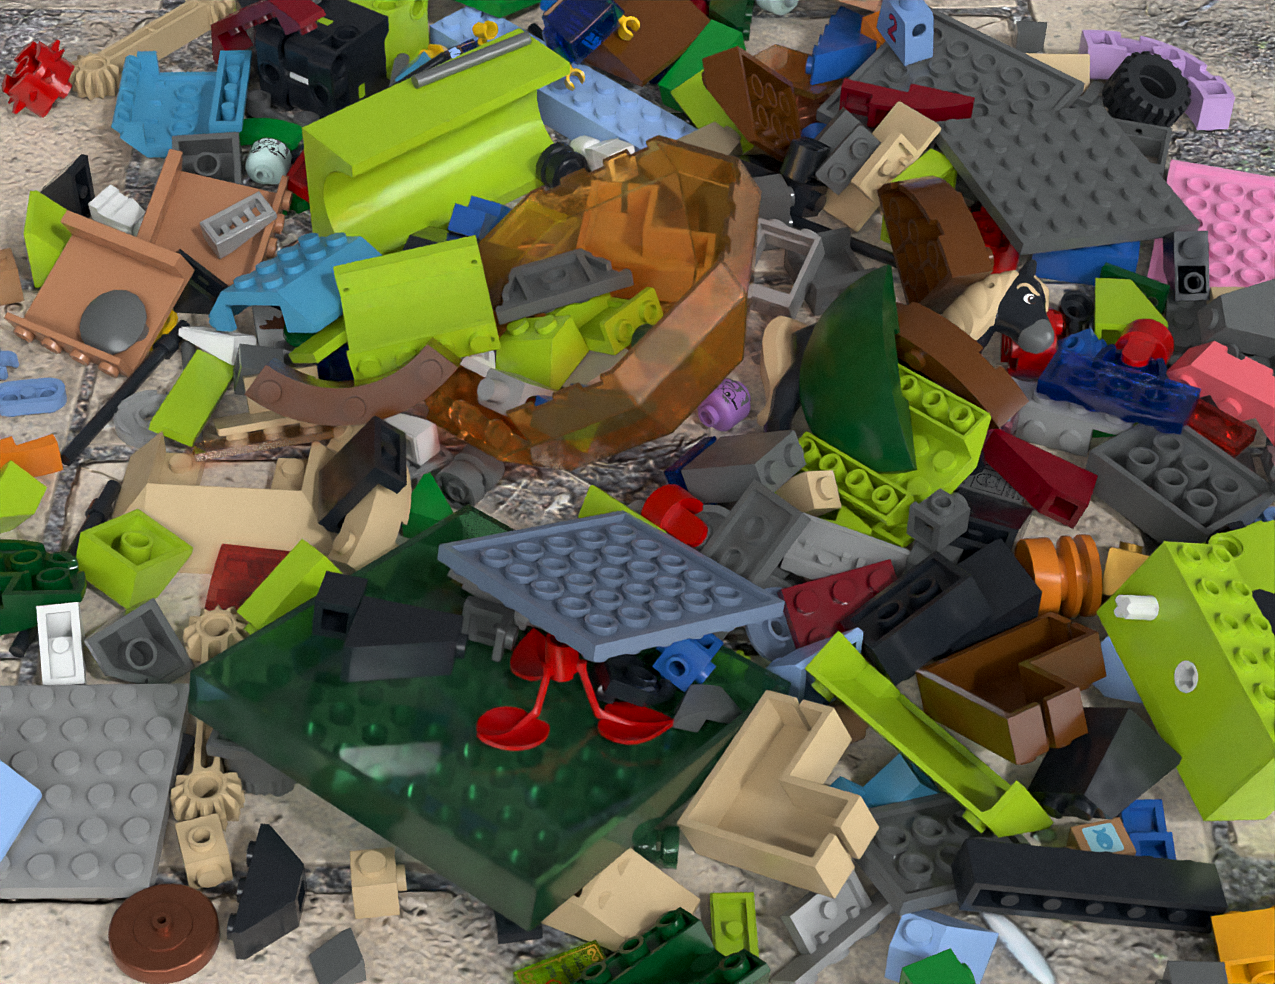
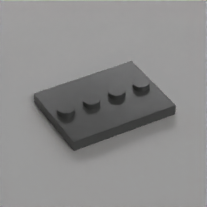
M946 792L869 808L879 829L861 858L853 859L896 913L901 916L958 902L951 864L965 839H986L996 842L1031 844L1022 834L998 838L988 828L981 834L961 816L966 809Z

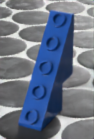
M843 6L839 7L835 15L831 14L829 25H825L823 35L820 34L818 45H814L812 56L809 55L807 59L805 74L811 75L810 85L851 76L876 51L877 41L861 34L863 15Z

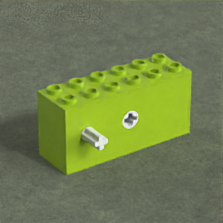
M1164 541L1096 613L1160 737L1182 757L1176 768L1203 821L1264 820L1275 811V636L1269 621L1263 616L1252 597L1250 587L1243 581L1233 563L1232 555L1226 550L1224 545Z

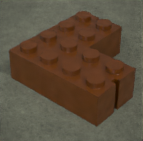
M1051 611L915 671L926 715L1015 765L1031 763L1036 760L1037 756L1049 751V747H1065L1071 744L1073 739L1088 733L1080 691L1090 688L1092 683L1107 677L1099 633L1077 622L1072 624V620Z

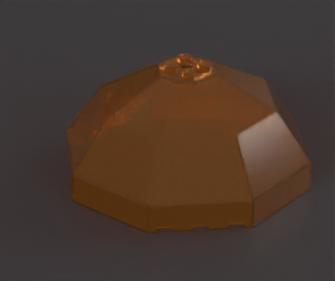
M657 135L646 140L648 147L630 154L625 149L603 159L602 163L604 166L589 173L585 168H582L560 179L561 185L545 191L542 186L530 191L478 243L499 338L507 330V325L510 323L507 322L499 325L496 307L503 304L502 292L505 285L509 283L508 276L511 269L579 248L592 253L594 257H602L611 261L612 269L617 272L625 268L632 272L634 285L610 292L611 297L630 300L646 287H653L664 316L651 329L625 348L629 351L611 370L600 374L601 381L584 388L578 382L553 392V400L535 406L536 398H528L525 404L507 410L505 412L507 416L478 404L477 388L480 381L485 377L459 365L443 385L424 399L425 405L429 408L426 419L455 437L464 439L469 445L498 461L569 472L672 434L744 360L754 284L762 191L740 159ZM538 313L526 318L544 317L546 314Z

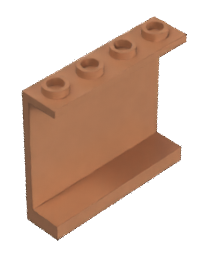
M169 149L137 237L173 252H177L179 249L183 250L228 286L234 284L233 280L236 277L256 270L255 266L258 263L267 261L268 258H274L278 239L274 237L275 234H282L285 223V215L282 212L283 210L289 211L292 202L293 191L287 190L289 176L282 175L277 193L184 172L182 171L183 152ZM260 191L276 212L277 218L232 253L219 259L205 241L200 222ZM256 207L251 210L255 216L261 214ZM245 216L240 218L243 223L248 221ZM232 224L229 228L232 230L236 227Z
M67 210L60 222L72 234L24 318L7 312L4 319L15 328L13 333L27 342L32 343L34 339L39 340L43 347L53 353L60 354L63 350L70 353L69 356L82 365L89 366L90 362L99 365L98 369L113 378H117L119 374L129 378L146 357L192 276L194 269L179 253ZM112 290H127L137 295L145 305L147 314L146 324L149 327L146 338L136 342L126 351L117 353L114 356L86 345L81 339L79 326L82 314L89 303L103 293Z

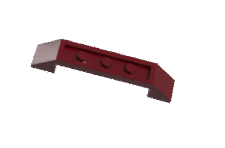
M259 0L211 24L213 60L215 64H218L220 51L246 50L253 46L246 30L271 18L277 17L286 35L298 31L302 36L316 29L318 25L315 21L326 16V13L312 0Z

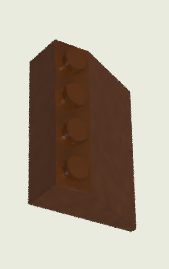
M593 0L581 10L586 15L589 13L595 16L602 8L604 9L602 4L606 0ZM608 0L625 17L632 16L637 18L640 22V28L635 32L631 27L626 26L632 32L633 37L629 41L622 39L618 34L620 24L606 10L603 13L604 15L598 18L599 22L590 30L602 35L611 25L613 27L607 32L608 35L605 37V40L592 52H589L581 61L643 87L680 57L711 20L690 0ZM565 41V54L577 58L585 51L574 41L572 42L574 44L572 47Z
M739 46L703 58L704 71L702 72V81L705 88L749 143L783 162L791 141L800 138L802 134L793 83Z

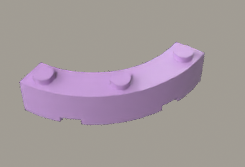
M1082 30L1078 54H1090V79L1108 80L1123 60L1134 52L1141 54L1143 51H1148L1151 55L1159 54L1163 59L1173 62L1172 65L1182 71L1181 75L1189 83L1187 87L1191 89V96L1189 97L1191 102L1185 113L1194 123L1196 129L1205 131L1228 129L1235 96L1223 78L1213 76L1206 71L1207 65L1177 47L1148 37L1140 36L1139 41L1121 38V33L1117 31Z

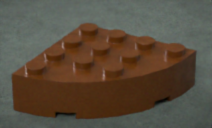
M932 175L885 183L877 190L907 305L913 301L938 314H942L968 286L984 280L993 271L994 257L992 250L985 246L978 226L964 202L961 192H957L944 179Z

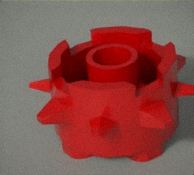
M56 39L48 46L41 41L38 44L32 41L14 59L18 65L12 76L7 73L5 74L1 85L2 92L10 96L8 103L14 102L13 114L19 113L26 107L40 118H44L51 110L52 104L57 98L64 99L72 88V83L68 80L75 66L62 57L65 50L59 51L60 40Z

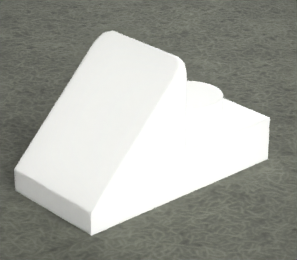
M79 602L36 606L43 685H87L84 647L87 646L84 642L86 637Z

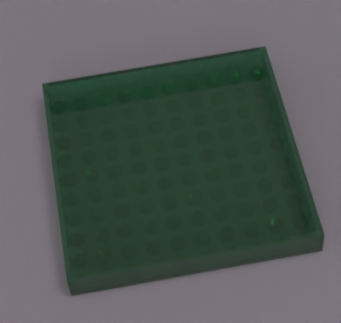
M468 504L354 572L351 576L368 579L366 593L368 597L462 615L463 606L468 595L473 597L474 595L462 589V583L447 576L451 568L437 560L439 544L514 531L515 529ZM316 596L191 670L188 712L530 932L696 794L764 692L769 690L788 695L791 683L722 645L711 659V662L716 667L702 685L722 687L743 713L729 724L706 719L698 733L671 727L650 741L626 745L608 740L598 732V722L601 719L594 716L579 672H577L570 681L557 682L552 679L549 681L542 710L537 718L545 721L550 726V733L547 739L540 745L528 750H502L487 745L479 738H476L477 721L485 712L496 707H517L527 713L534 708L541 680H525L513 674L510 669V659L519 642L535 627L527 625L525 631L519 629L513 650L506 649L500 662L492 661L493 646L468 640L464 660L456 659L451 675L346 682L340 680L345 641L312 634ZM535 628L545 637L548 634V632L542 629ZM656 647L643 649L639 653L634 654L646 663L645 669L653 673L660 682L662 678L660 672L652 667L661 656ZM579 652V659L586 660ZM586 660V670L589 675L594 663L592 661ZM694 680L691 685H697L698 683ZM677 687L672 700L645 707L673 718L676 714L674 710L685 692ZM617 698L614 700V702H626ZM597 699L600 708L604 710L605 706L609 703Z

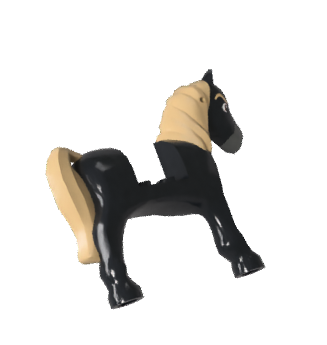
M1036 260L1027 261L1019 271L1011 270L999 274H989L984 280L971 284L942 313L943 317L961 328L983 347L979 352L980 354H982V351L995 332L1009 336L1024 351L1034 354L1045 351L1054 343V330L1047 316L1049 289L1035 275L1037 268ZM778 316L771 320L765 328L760 355V376L765 390L766 404L757 415V423L763 426V433L791 430L792 420L797 410L801 407L799 379L802 358L817 322L808 326L798 320ZM897 358L900 365L935 383L921 371L913 369L907 362ZM983 449L981 450L977 467L969 476L983 472L986 466L985 451Z

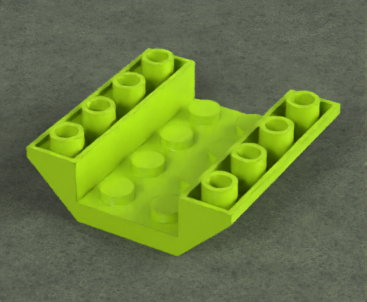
M899 363L902 396L909 401L917 470L899 474H878L807 431L798 439L806 465L799 470L800 472L833 470L839 496L888 526L908 523L910 505L914 502L921 503L941 488L947 493L952 494L977 467L991 421L990 413Z

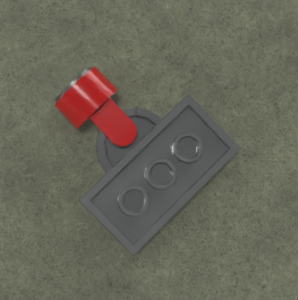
M753 479L731 511L719 505H704L700 500L676 484H667L655 490L647 498L641 511V516L665 530L667 534L759 587L763 586L811 520L803 512L755 479ZM719 631L713 634L722 641L728 632Z

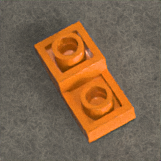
M53 434L19 445L15 444L12 436L0 440V468L11 460L33 477L63 470L58 442Z

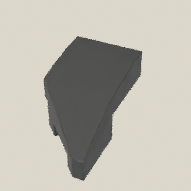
M690 685L674 710L676 714L673 717L674 723L672 727L698 733L706 719L735 725L743 711L720 686Z

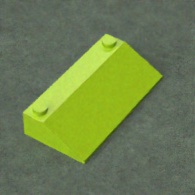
M839 631L804 668L815 679L810 686L828 702L836 697L966 809L961 816L981 834L988 828L998 838L1049 829L1054 823L1020 782L1016 780L1010 785L901 694L893 683L871 666Z

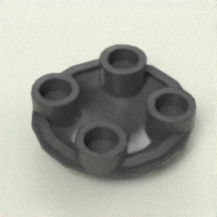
M112 290L99 295L89 303L82 314L79 326L81 339L86 345L113 356L126 351L136 342L144 340L148 335L149 327L146 324L147 314L145 305L137 295L127 290Z

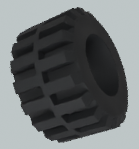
M1143 51L1141 54L1134 52L1123 60L1104 84V89L1102 90L1104 107L1108 108L1107 112L1112 118L1171 128L1190 105L1191 89L1187 87L1189 83L1181 75L1182 71L1178 67H1174L1172 65L1173 62L1170 60H1165L1156 53L1151 55L1148 51ZM1141 129L1135 130L1138 133L1142 132Z

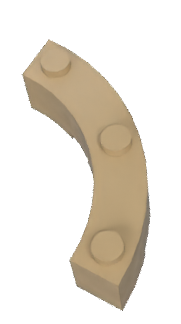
M364 424L336 426L332 433V439L326 448L337 454ZM407 464V485L396 494L377 484L346 515L341 531L335 538L333 548L327 557L333 564L349 575L368 579V585L381 588L400 549V546L395 543L400 525H407L412 488Z

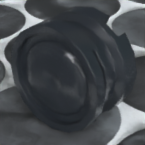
M556 142L547 147L540 155L536 164L537 178L547 186H550L558 194H568L574 191L581 184L587 172L586 158L580 153L575 152L565 142Z

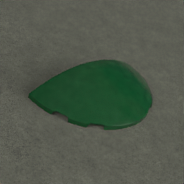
M889 264L875 269L853 282L828 306L815 325L804 351L799 379L802 410L811 432L817 438L878 474H899L917 470L909 401L902 396L895 343V334L900 333L892 267Z
M0 539V635L20 632L37 626L36 606L80 603L83 600L87 588L85 571L78 569V561L73 555L65 550L53 552L52 554L47 553L41 542Z

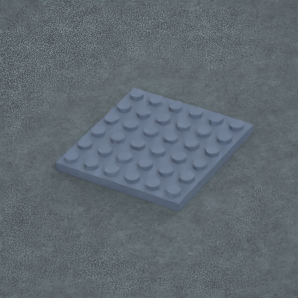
M624 510L439 544L437 560L453 569L455 574L470 580L477 585L479 590L496 597L503 602L505 607L514 609L529 619L531 624L540 626L554 635L557 641L569 645L580 652L583 658L592 662H604L610 657L622 654H637L643 649L656 646L666 647L672 645L673 642L685 639H700L706 634L719 631L729 632L736 627L748 624H762L765 620L782 617L785 601Z

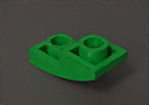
M272 118L244 119L242 131L239 132L241 146L250 145L252 147L256 141L262 138H273L284 143L291 152L299 147V143L303 139V126Z

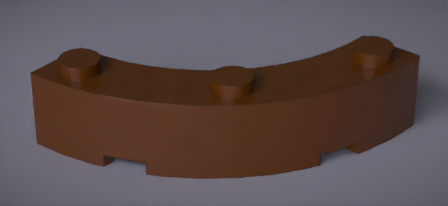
M895 296L900 333L895 334L897 358L907 362L913 369L924 373L937 385L990 413L991 421L988 430L1001 428L1029 402L1007 371L1001 365L994 368L979 353L983 347L965 331L935 311L913 301L909 305L902 304Z
M432 337L416 355L386 374L338 382L316 379L314 376L287 366L274 357L265 365L244 395L277 414L297 421L329 426L360 425L367 423L374 415L380 419L397 415L426 399L448 380L459 367L462 359Z

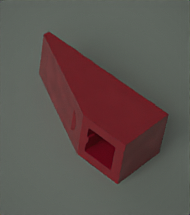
M993 429L982 448L985 451V461L1039 513L1074 529L1090 503L1098 475L1005 431Z

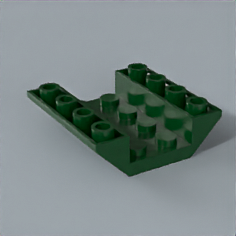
M679 907L676 910L662 914L657 919L656 924L639 936H633L625 940L619 946V950L603 961L589 965L583 970L581 976L570 984H768L771 970L765 961L745 948L728 956L717 951L701 920L682 907Z

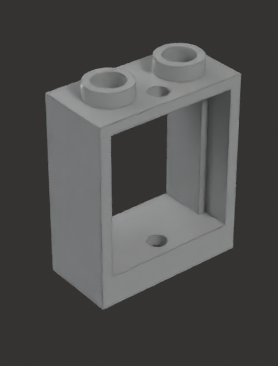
M758 217L725 286L729 302L775 318L785 316L795 319L811 285V281H813L824 257L825 251L822 238L809 229L797 230L788 227L780 220H765ZM767 243L807 256L790 294L749 282Z

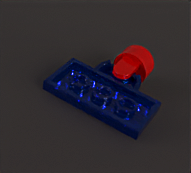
M1144 318L1129 323L1116 344L1112 343L1102 348L1095 357L1059 347L1039 377L1036 392L1047 395L1048 398L1055 401H1067L1081 405L1088 411H1101L1118 416L1125 422H1138L1148 425L1162 433L1181 435L1199 401L1202 389L1166 379V365L1174 351L1173 336L1162 323Z

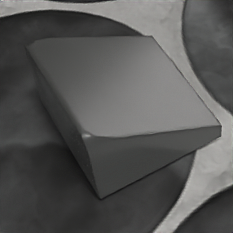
M1016 21L1013 48L1023 53L1042 51L1047 22Z
M351 928L341 931L309 955V960L319 984H357L366 981L364 959Z

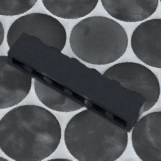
M965 839L951 864L959 910L1210 934L1212 932L1211 916L1223 915L1228 909L1218 871L1213 863L1114 854L1107 851L1075 850L1067 847L1035 846L1027 843L996 842L986 839Z

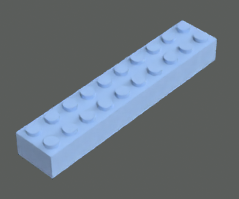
M466 5L464 8L430 25L431 44H441L449 50L466 44V47L474 46L473 44H476L478 47V37L472 31L474 24L477 22L485 23L486 20L495 22L498 26V33L494 39L520 27L503 17L498 18ZM529 33L530 36H532L533 38L547 46L549 49L553 50L555 48L552 45L546 43L545 41ZM474 46V47L468 48V49L464 50V53H465V52H468V51H470V50H472V49H474V48H476V47ZM564 52L563 54L572 67L584 72V83L581 84L577 76H570V81L575 87L574 91L568 90L565 87V77L537 89L538 108L543 124L570 140L586 135L598 139L600 142L618 138L633 144L639 172H642L638 163L641 156L698 130L580 61L576 60L574 62L570 58L571 56Z

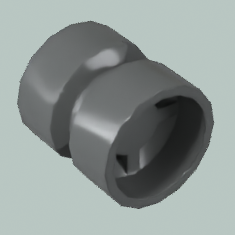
M472 441L466 444L453 461L449 462L437 474L435 481L451 508L468 512L502 479L505 474L504 464L491 447L481 442Z

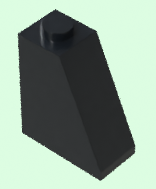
M767 154L731 155L722 182L780 174L778 171L782 162ZM782 175L787 186H791L794 191L795 204L790 207V213L799 217L818 216L825 206V195L828 186L817 179L808 183H800Z
M363 596L343 646L340 680L356 682L451 675L456 659L464 660L469 634L462 633L464 616Z

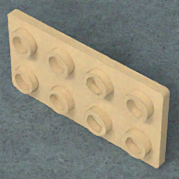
M897 102L872 133L881 144L839 196L828 187L825 195L826 203L822 210L855 232H858L880 206L877 190L885 183H890L913 164L938 135L941 127L936 122L902 102Z
M316 364L293 368L319 379ZM259 374L242 376L245 392ZM247 396L249 412L213 419V425L218 436H226L227 441L249 437L248 432L263 429L264 434L279 433L286 430L285 425L300 423V427L318 426L317 424L297 421L277 414L259 405Z

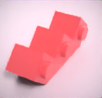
M1212 341L1189 348L1165 372L1184 402L1210 395L1229 425L1256 418L1267 438L1275 446V377L1272 376L1273 369L1248 357L1240 360L1227 353L1228 347Z

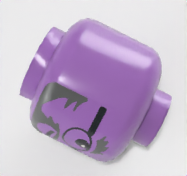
M730 378L719 379L698 395L697 409L700 421L705 426L713 427L719 431L726 432L749 415L751 409L750 393L745 385L739 381Z

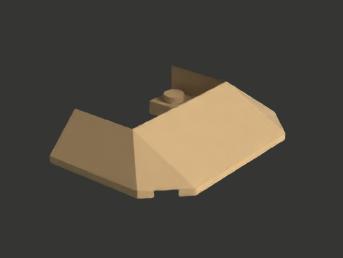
M162 431L130 456L112 519L139 509L191 545L193 552L177 573L268 577L301 539H304L326 557L331 552L333 542L338 534L332 533L318 524L319 471L336 454L313 438L308 459L278 458L271 489L200 486L205 468L204 454L166 453Z

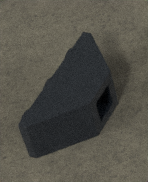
M260 824L256 841H250L248 844L246 864L249 869L247 877L241 876L238 882L237 913H231L228 919L227 939L233 940L236 959L240 960L248 959L299 927L308 891L304 863L270 824Z

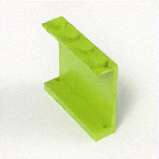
M476 235L333 266L334 276L341 297L349 350L346 352L354 380L380 376L396 369L416 355L432 337L459 358L501 349Z

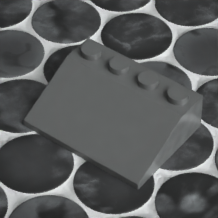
M1165 409L1090 450L1085 470L1098 475L1093 494L1160 544L1164 541L1201 544L1206 542L1207 538L1215 530L1228 523L1241 520L1245 526L1250 525L1275 501V494L1271 491L1269 482Z

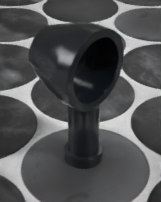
M1069 291L1063 295L1058 304L1057 314H1062L1063 328L1068 329V336L1082 331V325L1088 322L1094 313V304L1086 294L1079 291Z

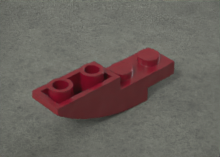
M844 78L841 86L839 111L844 107L850 113L868 117L867 126L873 128L878 127L897 102H902L934 122L947 121L949 119H969L973 115L975 97L912 83L909 91L905 92Z

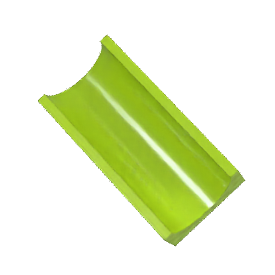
M518 28L492 41H489L479 47H476L468 52H465L455 58H452L446 62L467 55L484 47L490 46L502 40L508 39L525 31ZM531 36L532 42L530 45L418 89L413 86L411 78L302 127L312 232L318 233L319 237H327L341 232L345 233L346 236H361L380 254L387 255L402 251L409 235L431 226L450 231L447 229L455 203L468 207L471 195L505 205L545 185L537 178L536 164L543 151L554 143L541 119L537 102V89L569 75L570 62Z

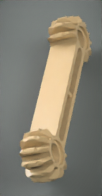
M185 0V3L104 50L96 54L89 52L86 56L78 55L77 60L71 62L75 66L69 78L73 91L77 92L81 98L88 96L90 100L94 98H101L103 100L104 96L107 95L115 96V91L119 90L126 56L133 55L137 57V51H157L158 60L164 58L211 30V24L235 12V0Z
M218 604L215 610L208 611L202 608L200 616L189 617L188 627L184 629L183 641L188 657L193 663L201 662L193 772L190 775L176 776L175 787L171 789L170 801L174 817L178 823L218 813L222 829L226 832L227 821H239L240 809L244 808L245 794L237 772L225 773L223 758L214 756L213 765L207 768L206 744L231 687L232 663L236 660H248L249 649L253 648L254 638L243 629L248 622L236 612L235 606L223 610ZM220 667L218 694L212 695L213 671L215 668Z

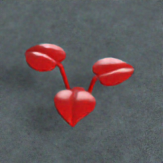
M533 628L516 646L510 659V669L513 674L522 679L530 681L541 680L534 708L529 713L523 709L510 706L490 709L477 721L476 738L492 747L509 751L528 750L540 745L547 739L550 733L549 724L537 719L542 710L550 679L557 682L570 681L577 672H579L594 716L601 719L598 722V732L608 740L626 745L644 743L670 729L673 726L674 719L650 708L640 707L629 702H613V704H607L604 710L601 709L586 670L587 661L579 659V652L557 641L551 633H548L545 637Z

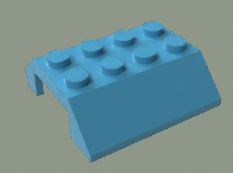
M252 50L220 51L217 72H160L157 51H137V57L133 55L126 56L111 128L120 133L122 140L146 157H159L162 159H166L169 149H172V136L241 132L251 70Z
M342 232L331 234L327 237H319L318 233L305 234L298 238V243L277 251L276 257L258 263L255 266L256 270L236 277L233 280L234 284L221 291L208 316L210 318L209 324L216 328L217 331H234L237 329L234 316L241 313L251 305L280 306L288 332L317 333L343 315L341 297L334 276L333 266L382 256V254L361 236H346Z

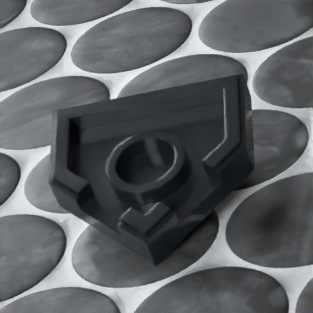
M622 654L610 657L604 662H593L594 665L588 675L596 699L613 704L615 698L640 707H645L672 700L677 690L676 685L665 677L661 678L659 682L653 673L645 669L646 663L634 654Z

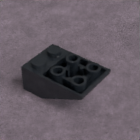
M960 488L957 493L966 499L968 507H970L968 528L966 532L948 545L963 549L961 562L998 539H1002L1014 555L1016 544L1020 539H1023L1034 508Z

